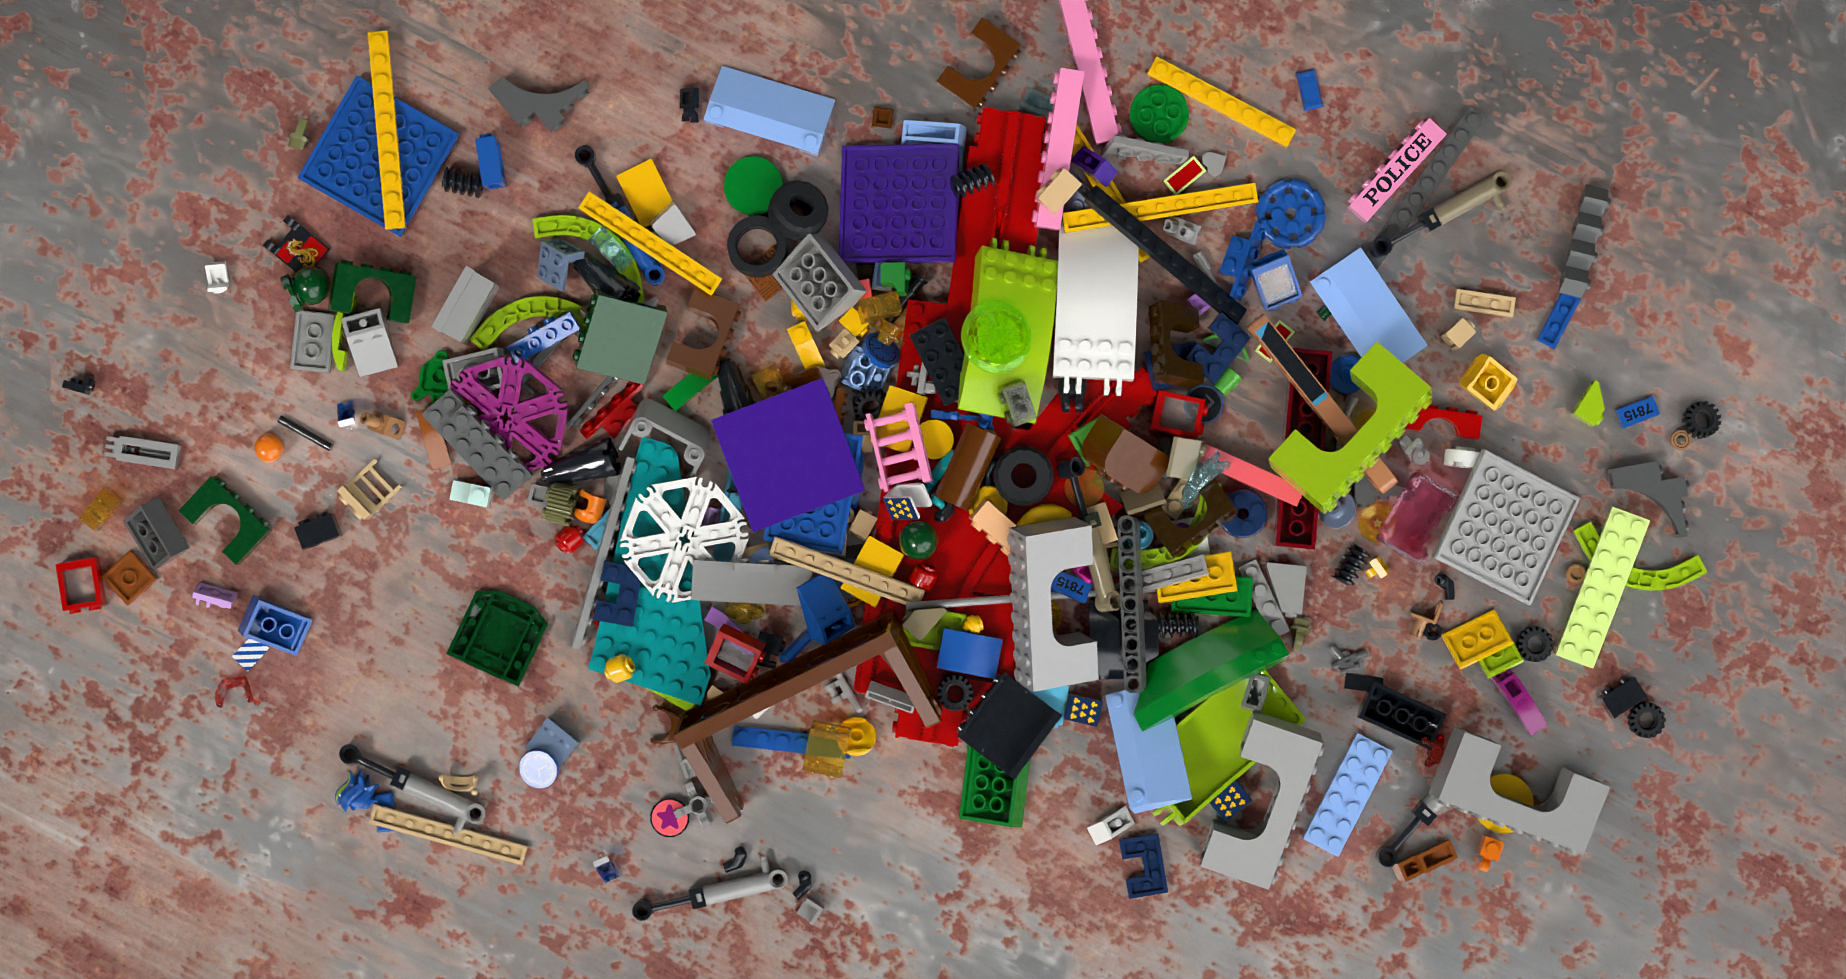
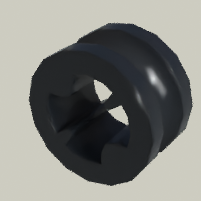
M1428 623L1423 635L1428 640H1437L1442 635V628L1438 624ZM1429 627L1437 628L1438 631H1435L1437 633L1436 636L1428 635V632H1430L1428 631Z

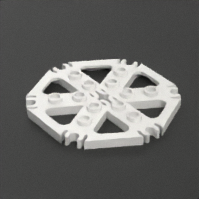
M697 476L651 484L656 490L654 493L650 487H647L649 496L645 498L638 494L639 498L643 501L642 503L635 498L620 541L628 540V543H621L620 547L629 548V552L622 554V557L628 558L631 556V559L623 561L653 596L656 589H659L656 593V598H659L662 592L667 593V602L671 600V594H674L672 603L691 599V591L682 592L679 590L678 585L688 560L692 565L694 560L715 561L704 546L733 542L736 548L731 562H738V559L742 558L749 539H740V536L745 537L748 535V532H740V527L747 525L746 522H737L740 519H745L716 483L712 491L710 490L713 485L712 481H709L707 487H702L701 482L703 478L701 477L698 479L697 485H695ZM687 487L690 490V495L680 519L665 502L662 495L666 490ZM717 498L730 513V519L722 523L700 526L710 499ZM647 511L665 533L635 537L632 530L639 512ZM688 529L687 538L690 541L689 543H685L682 546V549L680 550L681 541L679 540V537H683ZM668 553L659 579L651 581L638 566V560L643 557Z

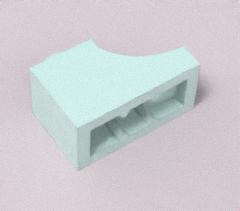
M453 480L449 500L489 507L493 489Z

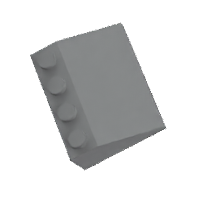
M808 234L772 274L816 331L822 330L853 307L867 292L822 234Z

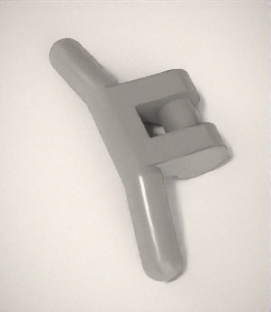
M843 672L837 674V680L824 687L826 693L828 692L832 698L830 699L832 704L834 705L848 698L856 712L861 713L863 706L853 693ZM840 686L843 693L838 694L835 688Z

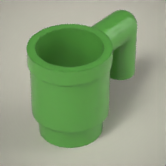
M1228 367L1217 380L1214 387L1226 396L1243 379Z

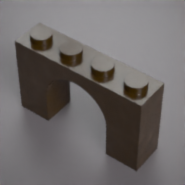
M1163 300L1149 306L1148 314L1154 381L1189 389L1204 383L1203 365L1183 360L1174 352L1170 343L1171 330L1189 333L1200 327L1198 308Z
M1209 471L1192 482L1207 505L1206 515L1198 525L1190 528H1182L1175 525L1160 505L1144 516L1146 522L1173 559L1184 555L1192 545L1195 546L1201 543L1203 537L1209 533H1215L1220 528V525L1224 522L1232 521L1238 513L1234 504Z

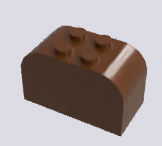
M1100 414L1082 445L1083 457L1094 465V471L1100 475L1105 473L1104 478L1110 482L1115 483L1118 481L1116 485L1125 491L1130 488L1136 493H1146L1152 490L1167 470L1170 459L1168 455L1103 414Z

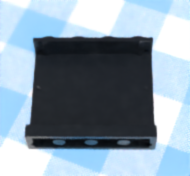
M1004 672L1003 675L999 673L992 682L995 686L991 691L987 689L980 698L983 702L979 707L975 705L968 714L971 718L967 723L963 721L956 731L959 733L957 735L958 738L1015 780L1062 717V714Z

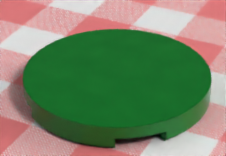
M1163 84L1152 85L1141 90L1131 104L1129 115L1131 125L1139 137L1150 143L1159 142L1165 144L1175 140L1183 133L1188 123L1189 110L1183 95L1175 88Z
M756 156L745 157L735 162L727 171L724 179V193L727 201L736 211L744 215L760 216L768 213L770 199L774 192L783 185L780 172L770 161Z

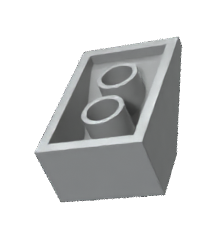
M492 348L443 360L448 389L454 378L458 381H463V378L459 375L463 368L506 355V348ZM493 367L477 373V379L491 391L500 390L503 370L500 367Z

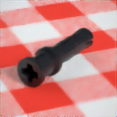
M914 272L912 274L913 277L909 281L907 296H899L886 315L880 320L890 329L906 308L908 299L917 298V293L923 285L928 283Z

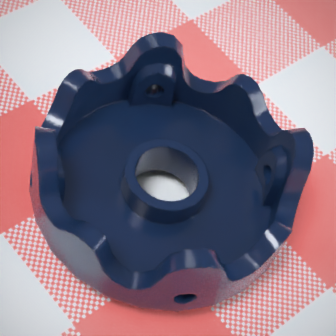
M1238 489L1228 493L1227 496L1237 511L1240 508H1245L1248 511V517L1242 520L1236 514L1232 521L1224 522L1220 526L1228 535L1235 538H1250L1258 534L1267 521L1268 512L1264 500L1256 492L1247 489Z

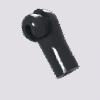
M737 847L734 850L733 860L723 864L726 873L743 867L747 858V852L743 847Z

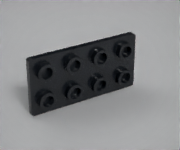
M942 318L910 334V338L944 406H948L959 399L960 373L962 371L964 354L947 320Z

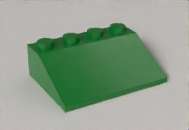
M968 745L959 819L1006 827H1022L1030 760L1014 780Z

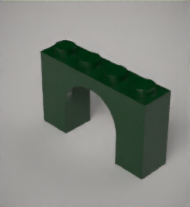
M341 260V263H335L328 311L345 314L351 313L356 286L366 278H375L381 281L389 292L386 321L409 324L417 278L416 276H411L412 272L400 270L399 273H394L392 268L380 267V270L372 269L373 265L361 263L360 266H355L353 261Z
M210 476L178 511L191 524L197 525L217 505L226 504L234 508L240 517V529L236 537L221 552L235 565H240L272 531L269 528L270 523L263 517L259 519L254 514L256 510L248 503L244 505L240 501L242 497L236 491L228 490L225 487L227 483L221 477Z

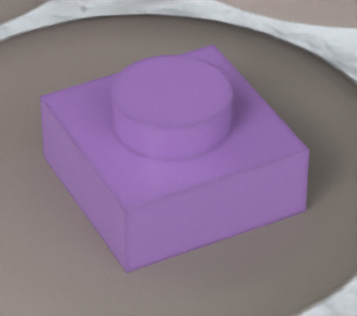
M1196 294L1187 299L1191 307L1198 308L1199 315L1211 307Z

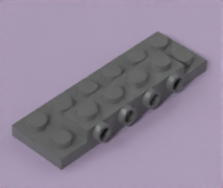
M452 388L448 389L422 412L421 415L503 501L533 475V472L518 458V453L513 448H508L504 443L503 437L498 433L495 434L490 429L491 425L485 419H480L477 415V410L471 404L468 405Z

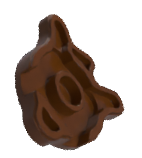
M814 365L798 374H785L783 381L788 386H791L792 389L824 378L832 399L835 395L837 384L841 379V372L837 368L830 369Z

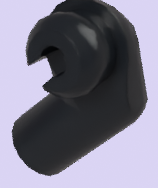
M992 458L983 478L984 486L994 484L992 473L999 460L998 458Z
M945 501V507L935 512V521L946 522L954 514V505Z
M1442 573L1436 575L1434 581L1444 589L1445 600H1455L1453 580Z
M804 870L799 872V887L792 893L798 900L812 888V876L808 871Z

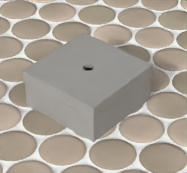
M466 266L431 327L441 334L448 335L468 345L471 336L476 331L500 287Z

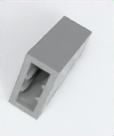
M1265 562V568L1280 611L1285 612V616L1297 617V613L1302 614L1307 566Z

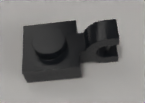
M699 88L680 89V109H683L681 122L699 123V117L695 111V108H699Z

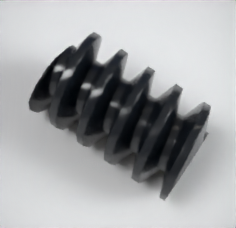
M984 163L980 164L979 167H972V170L966 169L965 172H959L957 175L953 174L950 176V186L957 199H959V193L966 197L967 190L971 195L974 194V187L978 192L981 191L980 185L987 189L988 182L995 186L992 171Z
M449 167L445 168L442 178V188L444 186L445 192H449L452 188L454 194L459 190L460 195H464L467 191L469 197H472L474 193L476 198L481 197L484 187L482 179H480V173H477L475 178H473L471 171L465 176L464 170H461L458 175L456 168L453 169L452 173H449Z
M1350 542L1354 548L1347 547L1346 550L1350 555L1343 554L1342 557L1346 562L1339 561L1342 569L1335 568L1338 576L1331 575V577L1347 586H1355L1352 578L1359 579L1356 571L1363 572L1360 564L1367 565L1364 557L1371 558L1368 551Z
M1158 613L1159 632L1162 633L1163 638H1165L1167 632H1169L1171 638H1173L1175 632H1177L1179 638H1181L1183 632H1185L1187 638H1189L1191 632H1193L1195 638L1198 636V615L1195 618L1194 613H1190L1189 618H1187L1186 613H1182L1181 618H1179L1178 613H1174L1173 618H1171L1170 613H1166L1165 618H1163L1162 613Z

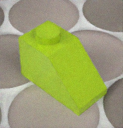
M1594 380L1590 383L1571 412L1572 416L1589 427H1593L1595 424L1598 426L1604 418L1602 413L1605 408L1598 381Z

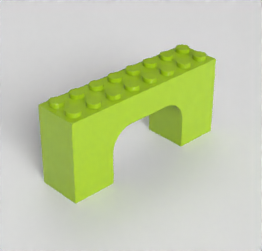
M1378 342L1350 370L1351 381L1377 403L1374 415L1342 449L1335 452H1325L1315 447L1295 429L1268 458L1270 467L1323 514L1327 511L1331 512L1338 503L1336 501L1341 496L1345 497L1350 492V486L1354 482L1358 483L1365 475L1364 471L1376 464L1378 461L1377 457L1382 452L1386 453L1389 450L1394 438H1400L1405 432L1404 428L1406 425L1415 422L1419 416L1418 412L1422 408L1426 409L1432 403V388Z

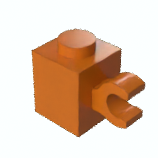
M1482 834L1476 853L1482 856L1478 866L1479 870L1488 872L1491 859L1499 860L1504 842Z

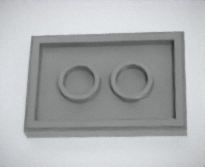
M312 311L296 312L290 369L330 373L333 354L332 331L337 314Z

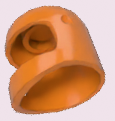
M270 432L259 436L255 442L254 450L260 460L274 462L284 454L285 446L283 440L278 435Z
M580 488L578 495L584 497V502L580 508L575 507L574 514L582 522L589 524L597 523L602 517L607 499L587 493Z

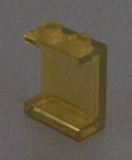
M813 720L802 770L810 774H823L829 778H841L852 728Z

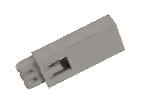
M106 436L107 441L114 442L113 445L105 444V448L112 449V453L104 452L103 456L115 457L118 461L178 469L181 445L120 436L119 438ZM127 445L140 447L139 456L126 454V452L135 453V448L127 447Z

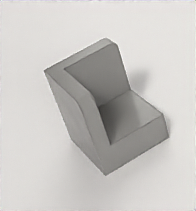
M807 896L797 914L813 925L824 909V906Z

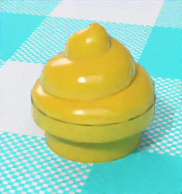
M979 615L968 616L962 627V630L972 634H979L984 629Z

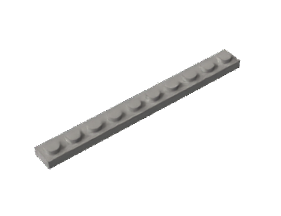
M625 455L572 638L571 647L578 650L586 642L587 634H584L586 626L590 627L593 615H590L592 607H596L598 596H595L597 588L601 589L603 581H600L604 561H609V558L606 557L608 550L612 551L614 545L613 533L614 531L617 532L620 520H618L619 512L623 513L626 501H623L625 493H629L631 486L629 477L630 474H634L637 463L630 456Z

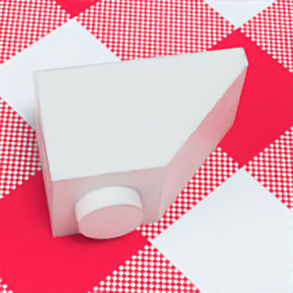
M1124 806L1096 821L1087 829L1095 844L1098 845L1114 838L1135 824L1127 807Z

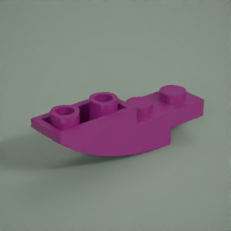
M1508 669L1491 678L1507 700L1508 706L1530 736L1547 726L1533 699L1515 673Z

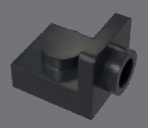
M86 374L83 385V381L71 378L70 381H63L62 388L89 395L90 391L94 390L96 381L93 375Z

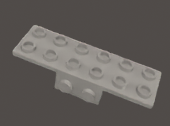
M738 559V562L694 560L691 599L801 606L796 587L812 579L813 571L795 565L770 564V560H758V563H750V559Z

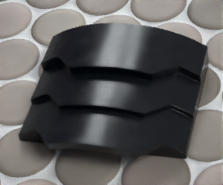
M1089 600V637L1097 641L1099 680L1124 679L1121 609L1100 612L1095 606V600ZM1134 600L1129 601V608L1131 610L1135 608L1136 603ZM1143 600L1147 671L1148 664L1159 658V620L1148 610V600ZM1132 619L1129 626L1132 630L1136 628V621ZM1135 639L1130 642V647L1133 650L1137 647ZM1133 659L1131 662V667L1134 670L1138 667L1136 659Z

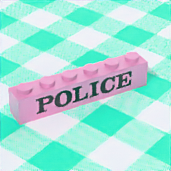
M1430 118L1426 122L1422 119L1415 127L1417 132L1413 136L1409 134L1401 142L1404 146L1399 151L1395 149L1388 156L1390 161L1386 165L1382 163L1377 168L1375 178L1373 180L1368 178L1361 186L1364 190L1360 194L1355 193L1348 200L1351 204L1347 208L1362 222L1366 223L1447 135Z

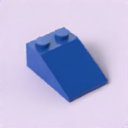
M253 594L237 631L243 637L297 656L313 620Z

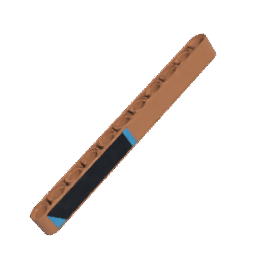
M1261 314L1247 328L1340 445L1344 447L1358 430L1264 314ZM1378 456L1376 464L1372 468L1368 467L1364 473L1377 491L1383 495L1397 484L1398 481Z

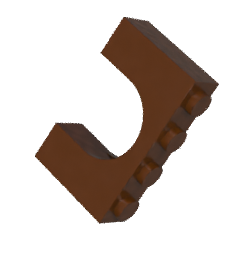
M983 17L972 30L970 36L991 51L995 61L992 72L984 79L970 80L950 66H947L936 81L939 87L973 111L983 107L987 101L985 98L987 93H993L999 84L996 82L1000 75L1002 77L1005 76L1010 69L1007 65L1011 60L1015 61L1021 53L1019 50L1020 43Z
M694 288L688 303V311L710 319L718 329V338L713 345L705 349H694L673 341L666 364L711 381L713 375L717 376L720 369L718 361L720 357L724 358L726 354V341L731 340L734 329H732L733 323H738L741 311H739L738 303L716 295L710 296L703 290Z

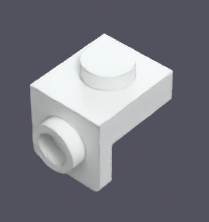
M226 261L206 263L207 291L222 293L227 290L230 282Z

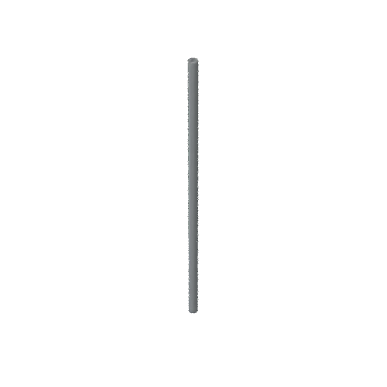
M1090 589L1088 597L1097 596L1095 589ZM1157 589L1151 590V591H1148V592H1144V593L1157 592ZM1051 592V600L1069 598L1057 592ZM1010 595L906 602V610L1012 602Z

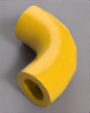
M1041 504L1025 513L1017 522V526L1069 518L1072 514L1067 509L1055 504Z

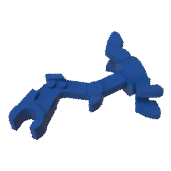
M931 410V418L980 421L978 426L994 430L992 425L994 416L979 413L982 417L961 415L958 412Z

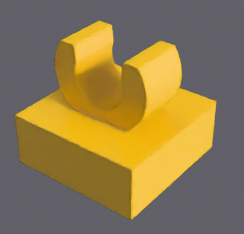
M1377 555L1370 561L1372 567L1366 571L1370 578L1376 574L1383 578L1390 572V569L1381 556Z

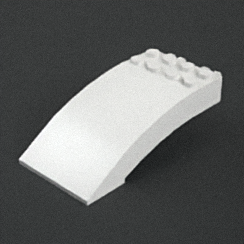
M1061 222L1058 244L1053 378H1064V393H1068L1070 389L1069 378L1077 379L1076 394H1081L1082 379L1104 380V395H1108L1110 392L1109 380L1117 381L1116 396H1121L1122 381L1133 382L1138 246L1114 226L1064 233L1063 223Z

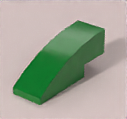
M690 373L662 397L677 412L718 377V374L717 376L713 375L710 381Z

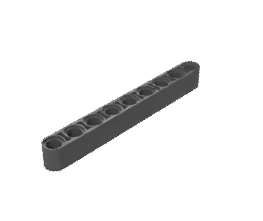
M1125 515L1118 521L1124 687L1129 693H1141L1145 690L1147 682L1140 522L1134 516ZM1130 519L1132 521V528L1127 530L1125 523ZM1129 539L1133 541V547L1130 550L1126 547ZM1130 559L1134 561V567L1131 570L1127 568V562ZM1131 579L1135 582L1132 590L1128 588V582ZM1131 599H1133L1136 603V606L1133 610H1131L1128 605ZM1132 619H1134L1137 624L1136 628L1133 630L1129 626V623ZM1133 639L1137 641V647L1134 650L1130 647V642ZM1133 659L1138 661V667L1135 670L1131 667ZM1134 679H1137L1139 682V687L1136 690L1132 687Z

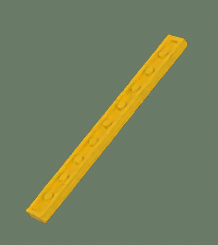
M388 31L367 32L385 229L406 228L389 33Z
M1250 183L1120 205L1139 221L1257 203L1258 197L1256 184ZM1093 209L1062 214L1064 233L1112 226Z

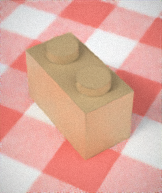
M1065 168L1061 171L1057 169L1050 176L1052 181L1048 186L1044 184L1037 191L1039 196L1035 200L1052 215H1055L1082 185Z
M1461 318L1450 326L1440 338L1453 351L1457 350L1476 333L1474 330L1475 325L1469 319Z

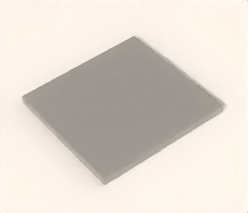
M1481 449L1432 554V558L1531 606L1581 498L1485 449Z

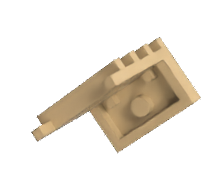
M376 459L372 460L346 486L342 485L337 490L340 494L338 496L345 505L349 503L354 508L352 512L358 519L369 520L402 488L399 484L393 489L373 468L378 462ZM368 470L390 491L386 497L364 476ZM360 478L382 500L378 505L358 487L356 482Z

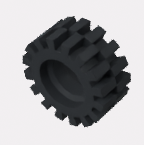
M867 386V390L864 387L860 388L861 393L857 391L852 401L856 418L864 421L867 419L866 414L870 413L874 419H877L886 393H883L881 388L878 390L877 386H874L873 389H871V386ZM874 400L878 402V406L874 409L869 410L863 407L867 401Z
M1699 401L1686 409V412L1682 415L1685 417L1682 419V423L1685 422L1683 428L1688 429L1687 434L1692 433L1691 437L1702 439L1716 433L1720 428L1718 426L1721 425V421H1718L1721 418V414L1717 415L1719 410L1718 408L1713 409L1714 404L1708 405L1709 402ZM1697 413H1703L1707 417L1708 424L1706 427H1700L1696 423L1695 416Z
M1533 626L1521 631V634L1517 636L1516 645L1519 653L1525 660L1541 662L1551 655V651L1554 649V640H1552V635L1546 629ZM1534 636L1539 637L1542 641V648L1537 652L1529 650L1527 645L1528 640Z
M960 675L945 677L937 689L938 700L944 708L950 711L963 710L972 701V685L965 677ZM952 685L960 686L963 690L962 698L957 701L951 700L947 695L949 687Z
M1641 702L1633 706V709H1630V715L1627 716V719H1629L1627 724L1630 726L1631 732H1634L1636 736L1642 738L1656 737L1657 734L1662 732V728H1665V714L1656 704ZM1646 712L1650 713L1654 718V722L1649 728H1644L1639 723L1640 716Z

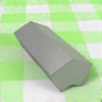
M871 680L866 698L913 713L915 707L906 692Z

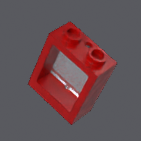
M1158 390L1150 429L1197 439L1199 435H1203L1205 424L1201 422L1203 415L1207 416L1209 404H1205L1206 399Z
M99 558L55 564L63 611L75 614L81 613L82 608L89 607V611L100 610L101 605H107Z
M723 623L704 664L748 684L751 678L755 679L759 668L756 667L758 662L762 663L767 653L764 651L766 643Z

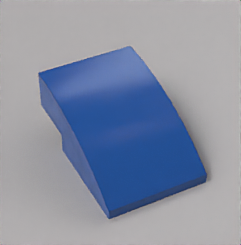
M944 628L936 668L995 679L1003 639Z

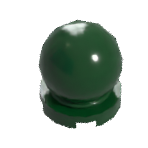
M307 266L298 270L294 277H291L289 274L280 277L283 289H288L292 297L288 300L295 312L303 311L304 303L309 305L321 303L328 297L331 291L330 277L320 267Z
M915 520L906 524L899 534L901 551L913 560L929 558L938 546L936 529L925 521Z

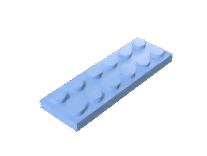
M1356 733L1303 839L1339 857L1393 751Z

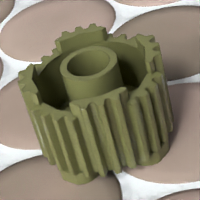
M556 482L552 483L550 489L548 488L545 494V500H548L547 506L542 510L541 518L545 519V521L569 527L572 522L570 515L573 514L575 507H577L579 499L576 496L578 488Z

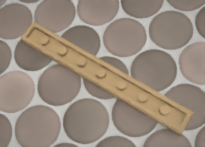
M777 536L774 537L769 556L904 605H906V602L922 601L925 590Z
M377 804L373 805L369 824L523 865L528 848L527 845L462 828L459 834H455L453 832L454 825Z

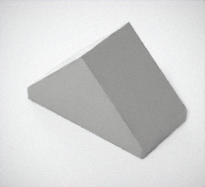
M1259 674L1250 677L1241 708L1261 712L1265 704L1270 677Z

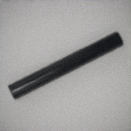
M282 415L278 419V423L327 451L332 449L333 444Z

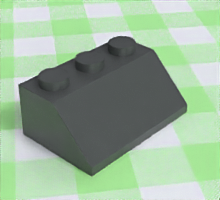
M159 497L141 505L123 520L153 571L171 562L189 549L186 539L178 530L175 521L172 520L166 506Z

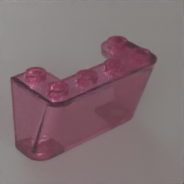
M1415 472L1409 478L1380 528L1376 540L1408 562L1420 566L1428 557V550L1423 545L1430 539L1433 527L1439 523L1442 512L1448 513L1453 511L1459 496L1424 474Z

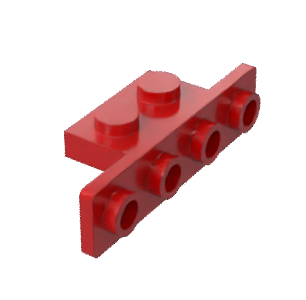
M629 381L620 393L615 394L605 407L600 408L591 420L583 424L580 429L581 434L586 439H589L602 426L615 439L628 426L638 407L631 398L644 385Z

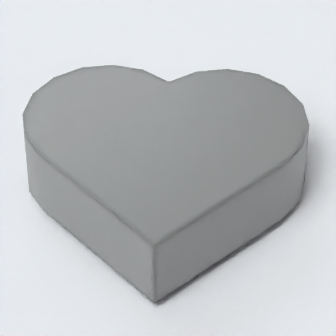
M1207 152L1203 155L1202 164L1207 167V172L1211 177H1218L1222 173L1226 156L1213 152Z

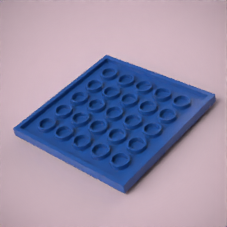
M356 75L297 178L385 228L373 88L371 83ZM394 97L407 228L460 134ZM406 228L389 231L402 237Z

